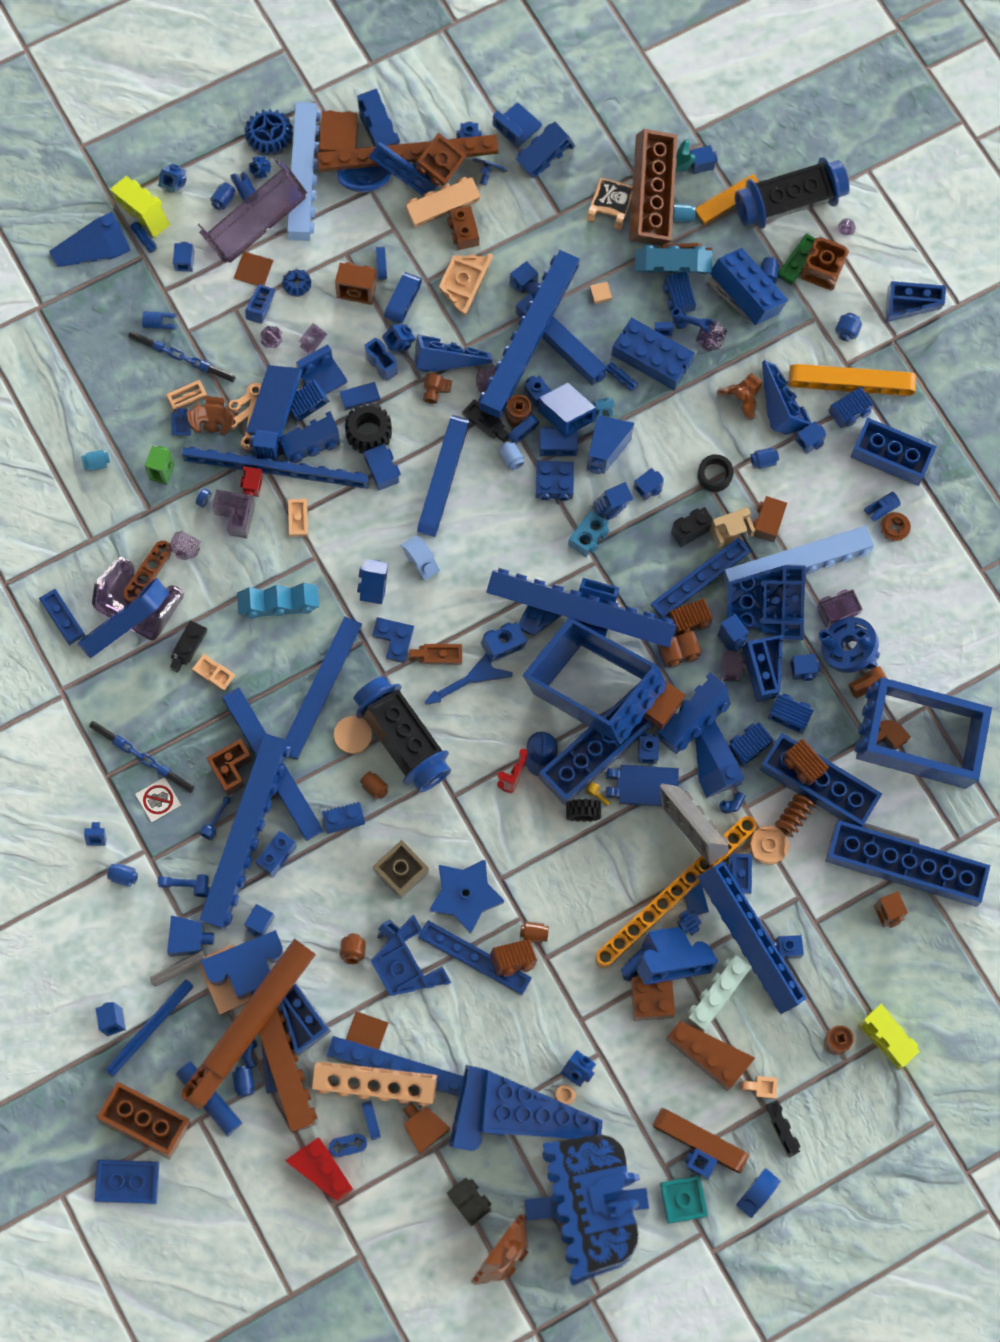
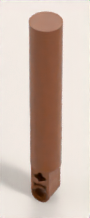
M295 938L183 1088L181 1093L183 1100L197 1109H201L206 1105L316 956L314 952Z

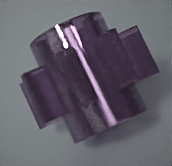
M277 326L265 327L260 333L262 339L260 343L266 348L278 347L283 340L281 336L282 331Z

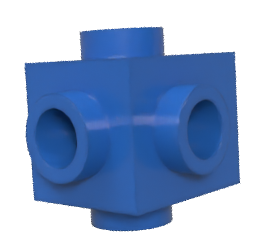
M460 123V130H457V138L482 136V130H478V123Z
M170 164L162 168L159 174L158 186L167 191L176 192L186 184V170L181 169L177 164Z
M406 324L392 325L382 336L391 351H406L416 339L412 334V330Z
M576 1050L562 1069L561 1074L572 1083L581 1087L584 1081L588 1083L595 1074L592 1070L596 1063Z

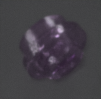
M843 219L838 224L837 229L843 235H852L856 230V226L851 219Z

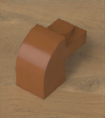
M884 720L880 722L876 744L878 745L884 741L889 749L897 750L907 743L911 736L899 723Z

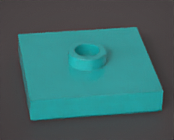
M700 1175L660 1182L667 1224L708 1217Z

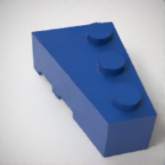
M377 88L357 95L358 114L373 147H376L379 142L385 146L400 143L397 133H394L392 121L388 118Z
M554 121L544 128V132L540 136L533 138L531 144L526 149H522L518 153L516 160L534 179L550 166V162L554 158L560 159L563 157L562 152L569 147L573 149L576 146L569 135Z
M331 411L325 413L326 417L319 421H316V419L310 421L311 425L304 429L298 427L279 438L287 461L298 463L305 457L317 456L321 451L333 450L340 445L339 431Z
M783 635L747 641L742 648L756 702L775 699L780 693Z
M295 983L280 1004L286 1018L295 1053L300 1056L332 1031L299 985Z

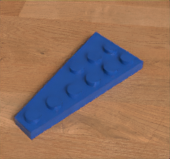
M486 1070L481 1132L567 1139L602 1134L603 1120Z

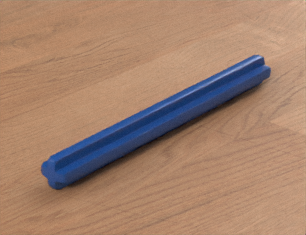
M184 980L106 1067L105 1070L111 1076L117 1074L192 990L193 984L190 981Z

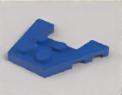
M414 915L400 927L371 959L372 965L390 996L451 983L443 966L424 976L405 941L423 932Z

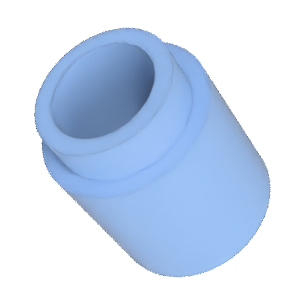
M506 442L501 445L499 453L508 468L517 470L524 465V457L514 442Z

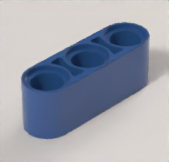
M407 272L403 273L386 307L384 318L399 324L403 323L419 291L422 278Z

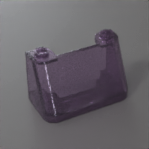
M119 556L94 584L92 605L96 611L109 618L128 605L124 600L123 592L134 576L135 570L131 561ZM139 577L137 579V582L139 584H145L147 582ZM136 586L132 594L128 593L130 599L131 597L136 598L135 592L138 589ZM168 586L166 589L169 594L160 607L130 630L149 640H156L182 601L185 591L177 586Z

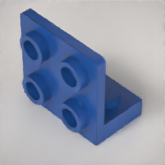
M517 102L504 114L497 110L493 114L492 126L519 148L542 127V123Z
M328 344L296 362L297 368L303 371L301 375L303 381L306 383L310 380H316L326 394L347 383L346 377L332 357V350Z

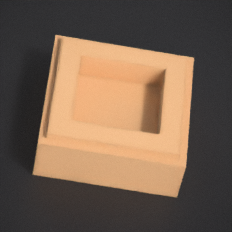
M608 282L590 285L594 304L612 300Z

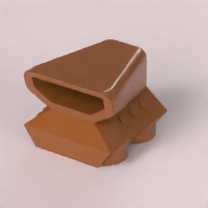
M823 237L815 238L802 268L803 271L800 278L833 291L849 250L846 246Z

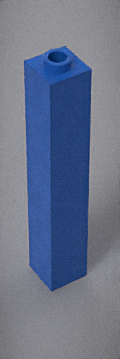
M530 294L516 304V314L520 318L522 315H526L529 301L534 300ZM553 316L542 338L592 386L596 382L600 383L606 376L607 366Z

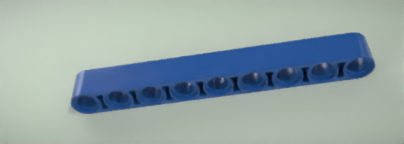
M238 687L222 696V699L257 757L266 732ZM285 766L282 776H279L277 780V793L303 837L308 841L324 831Z

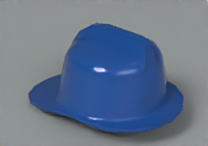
M543 731L536 732L528 739L526 766L535 776H539V772L557 757V741L551 734Z

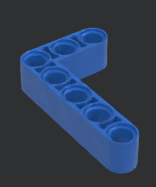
M158 578L154 579L141 591L135 600L83 637L77 644L89 658H92L156 611L168 596V590Z

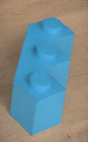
M644 245L643 249L635 250V272L712 273L713 251L705 250L704 246H694V249H679L680 246H669V249Z
M303 582L292 588L280 585L272 586L266 590L248 587L237 592L238 614L245 615L247 618L273 615L283 616L296 613L309 614L312 610L319 608L318 586Z

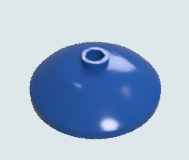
M381 166L338 170L337 178L342 186L351 191L370 192L383 187L390 180L391 173Z

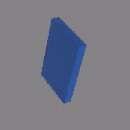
M98 1160L94 1202L157 1204L160 1162Z

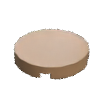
M356 716L345 717L338 722L334 729V740L341 751L353 755L359 754L369 747L372 740V730L363 718H357Z
M762 826L751 836L749 847L754 859L762 864L772 865L783 860L788 852L789 843L787 836L778 827Z

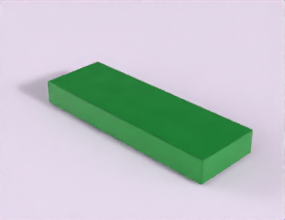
M807 233L779 270V278L793 285L803 271L802 268L814 243V237Z

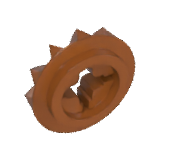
M898 512L885 515L880 524L881 533L892 541L903 540L908 536L911 529L908 518ZM893 523H894L896 526H898V525L900 526V527L898 528V533H897V531H896L895 529H890V528L892 527Z

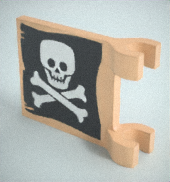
M600 178L588 211L587 221L594 223L596 213H603L617 217L614 228L622 230L632 198L633 186Z

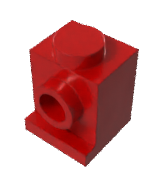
M243 466L244 476H242L240 487L243 488L242 495L248 498L259 497L263 480L262 469Z

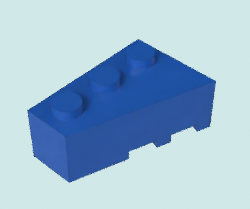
M891 281L887 288L885 323L940 310L945 304L946 285Z

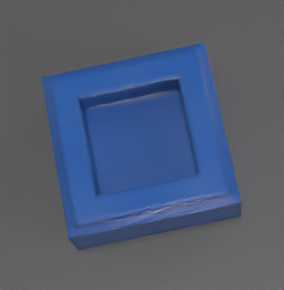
M655 322L653 330L664 336H672L673 322Z

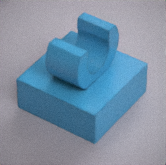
M613 398L593 400V405L598 410V415L603 416L602 412L605 409L608 410L609 416L613 415V411L610 408L615 407Z

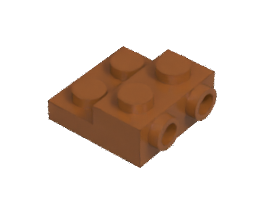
M437 133L414 164L417 165V171L423 175L427 173L431 177L430 181L433 184L444 186L467 155L440 133Z

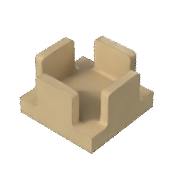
M748 507L712 520L709 534L711 539L714 538L718 549L722 548L723 543L726 547L738 537L743 541L742 533L747 532L749 537L754 536L755 528L750 519L751 513Z

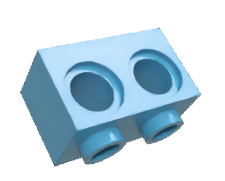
M590 510L570 536L568 545L585 557L589 553L593 554L598 547V541L604 539L609 533V522ZM597 525L600 527V529L593 530L591 526ZM586 539L589 541V544L583 545L580 543V540Z

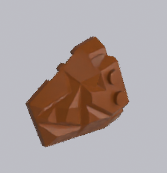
M523 1214L517 1217L483 1262L471 1281L474 1285L485 1284L489 1281H503L505 1277L510 1279L516 1270L513 1267L518 1260L522 1262L529 1253L526 1250L528 1239L526 1220Z

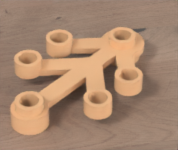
M250 384L247 387V394L238 400H231L229 402L230 410L238 412L241 406L250 401V407L234 417L235 424L232 425L231 430L236 429L238 424L247 418L248 427L262 384ZM254 389L259 390L257 393L252 392ZM233 404H237V405H238L237 408H232L231 406H232ZM247 432L245 437L241 439V447L245 452H252L250 444H245V441L251 440L252 436Z

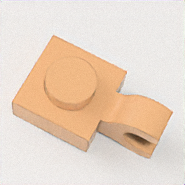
M757 1076L756 1082L743 1081L741 1082V1091H755V1097L776 1099L777 1078Z

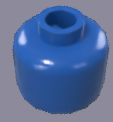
M853 313L841 315L835 328L839 339L848 342L858 337L862 327L860 317Z

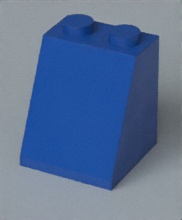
M597 416L588 456L587 470L594 474H605L631 441L634 428L633 422Z

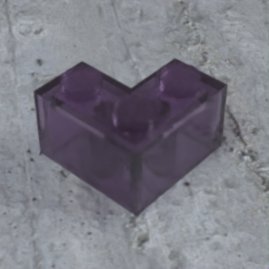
M216 489L212 506L214 515L229 517L227 530L230 536L247 539L255 507L254 496Z

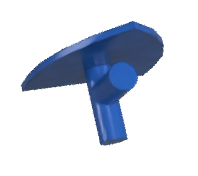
M472 158V161L485 165L481 169L482 177L480 184L487 185L492 167L507 171L506 168L495 163Z

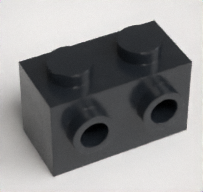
M705 507L702 509L697 508L690 512L686 518L680 517L675 520L671 533L679 546L683 547L708 533L713 518Z

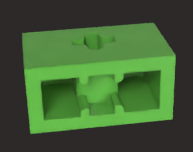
M151 447L145 463L149 480L168 484L174 468V462L171 452L166 447Z

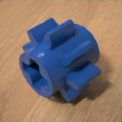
M265 156L253 157V162L249 163L250 173L254 175L255 179L267 178L266 173L271 172L270 162L266 160Z
M688 910L678 916L680 920L677 921V925L682 928L685 934L689 932L692 936L699 931L700 928L698 926L701 924V920L694 911L689 914Z

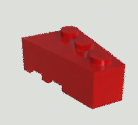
M319 1137L285 1160L286 1163L336 1202L354 1191Z

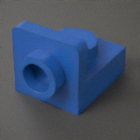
M177 408L176 412L171 413L172 435H191V426L187 419V409Z

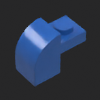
M764 1168L737 1202L736 1206L752 1219L776 1190L781 1180Z

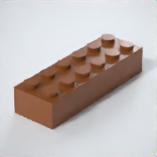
M643 129L636 134L630 241L660 246L672 241L677 153L676 134Z

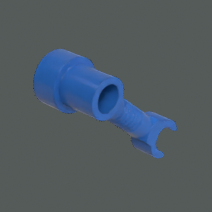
M678 307L671 311L673 323L678 329L685 328L689 323L699 326L705 332H711L707 325H715L710 318L698 319L688 316Z
M197 875V880L173 879L165 876L158 877L157 884L161 888L172 886L194 887L193 895L196 897H208L210 891L208 875Z

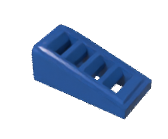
M258 284L245 309V318L262 324L276 289Z

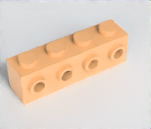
M463 177L452 186L446 184L440 188V191L435 193L430 191L424 194L423 198L417 199L416 197L409 200L405 210L413 228L450 213V210L466 207L478 202L481 196L473 178L467 179V177Z

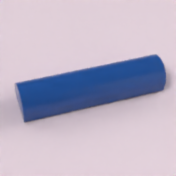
M188 1062L176 1073V1076L186 1086L197 1071V1068L192 1062ZM216 1091L203 1107L227 1137L243 1124Z

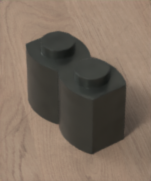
M465 1177L446 1194L467 1222L473 1226L491 1211L489 1206L492 1204L485 1195L481 1197L477 1192L479 1187L472 1178L468 1180Z

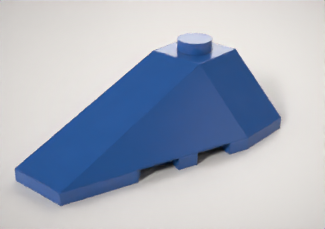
M110 212L80 229L51 249L49 253L56 266L62 267L79 264L83 261L91 260V262L102 258L114 259L131 251L114 214Z
M764 360L762 362L770 427L775 432L785 435L803 430L811 424L807 411L803 406L799 407L795 401L797 396L786 387L787 381L777 365Z
M714 721L713 724L708 725L702 730L699 737L695 738L698 780L706 798L742 785L744 781L739 765L717 723Z

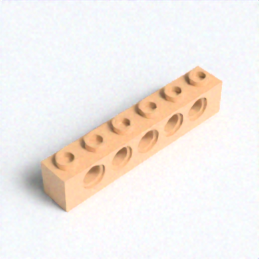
M317 1061L314 1065L312 1089L322 1094H328L331 1091L337 1092V1095L340 1096L356 1094L358 1098L367 1099L369 1096H373L381 1101L397 1099L399 1103L415 1101L418 1105L428 1106L430 1103L433 1104L435 1100L437 1075ZM331 1075H335L339 1078L338 1084H334L331 1082ZM350 1078H357L359 1086H353L350 1083ZM370 1081H378L380 1087L372 1088ZM390 1083H397L400 1087V1090H392L390 1088ZM417 1085L420 1092H411L410 1086Z

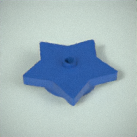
M482 860L464 870L439 865L442 890L432 904L430 912L455 916L469 933H472L482 912L504 903V899L488 884L486 861ZM469 891L470 894L465 897L462 895V892Z

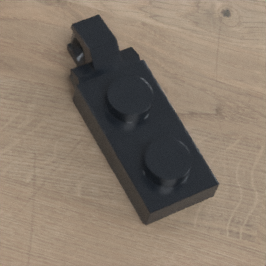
M475 399L462 411L464 417L469 419L489 437L491 436L493 439L497 437L502 442L508 439L509 433L504 430L505 426L502 424V421L480 410V403Z
M191 620L189 621L172 652L171 670L178 673L182 664L187 665L188 662H191L207 633L206 627Z
M778 1100L767 1104L765 1108L788 1157L795 1156L800 1152V1144L797 1138L793 1137L790 1132L791 1126L789 1121L782 1116V1106Z

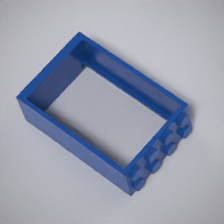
M570 617L522 675L535 696L620 745L629 737L636 724L641 722L644 714L652 708L655 700L665 691L667 686L656 664ZM581 646L642 679L610 720L549 687Z
M881 677L867 688L865 698H868L867 704L864 705L862 710L864 719L858 730L860 739L855 746L857 760L964 789L979 781L992 707ZM886 695L971 718L962 768L878 746L876 743Z

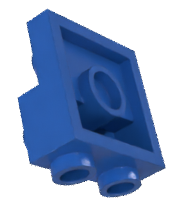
M537 460L536 498L540 500L558 499L560 501L573 499L574 462Z

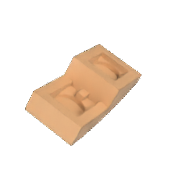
M205 654L202 655L192 669L199 676L223 691L235 677V674L221 664H217Z

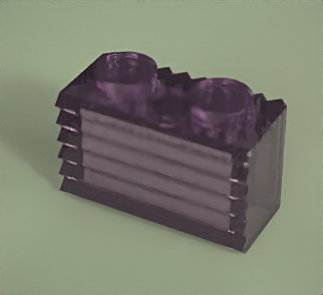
M844 589L834 597L826 596L820 600L817 606V610L826 628L841 619L857 616L863 610L853 589L850 591Z

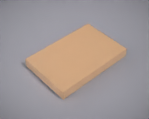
M234 944L229 945L223 949H220L205 957L208 958L218 953H221L225 950L233 948ZM199 965L220 1016L248 1002L252 995L239 1000L229 978L222 985H213L209 982L203 965Z

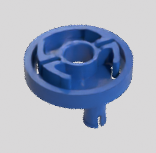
M858 617L841 619L831 625L828 630H821L818 634L820 635L818 638L821 641V652L824 659L834 670L843 673H852L865 668L874 659L879 648V638L875 629L869 622ZM849 642H857L853 649L845 650Z

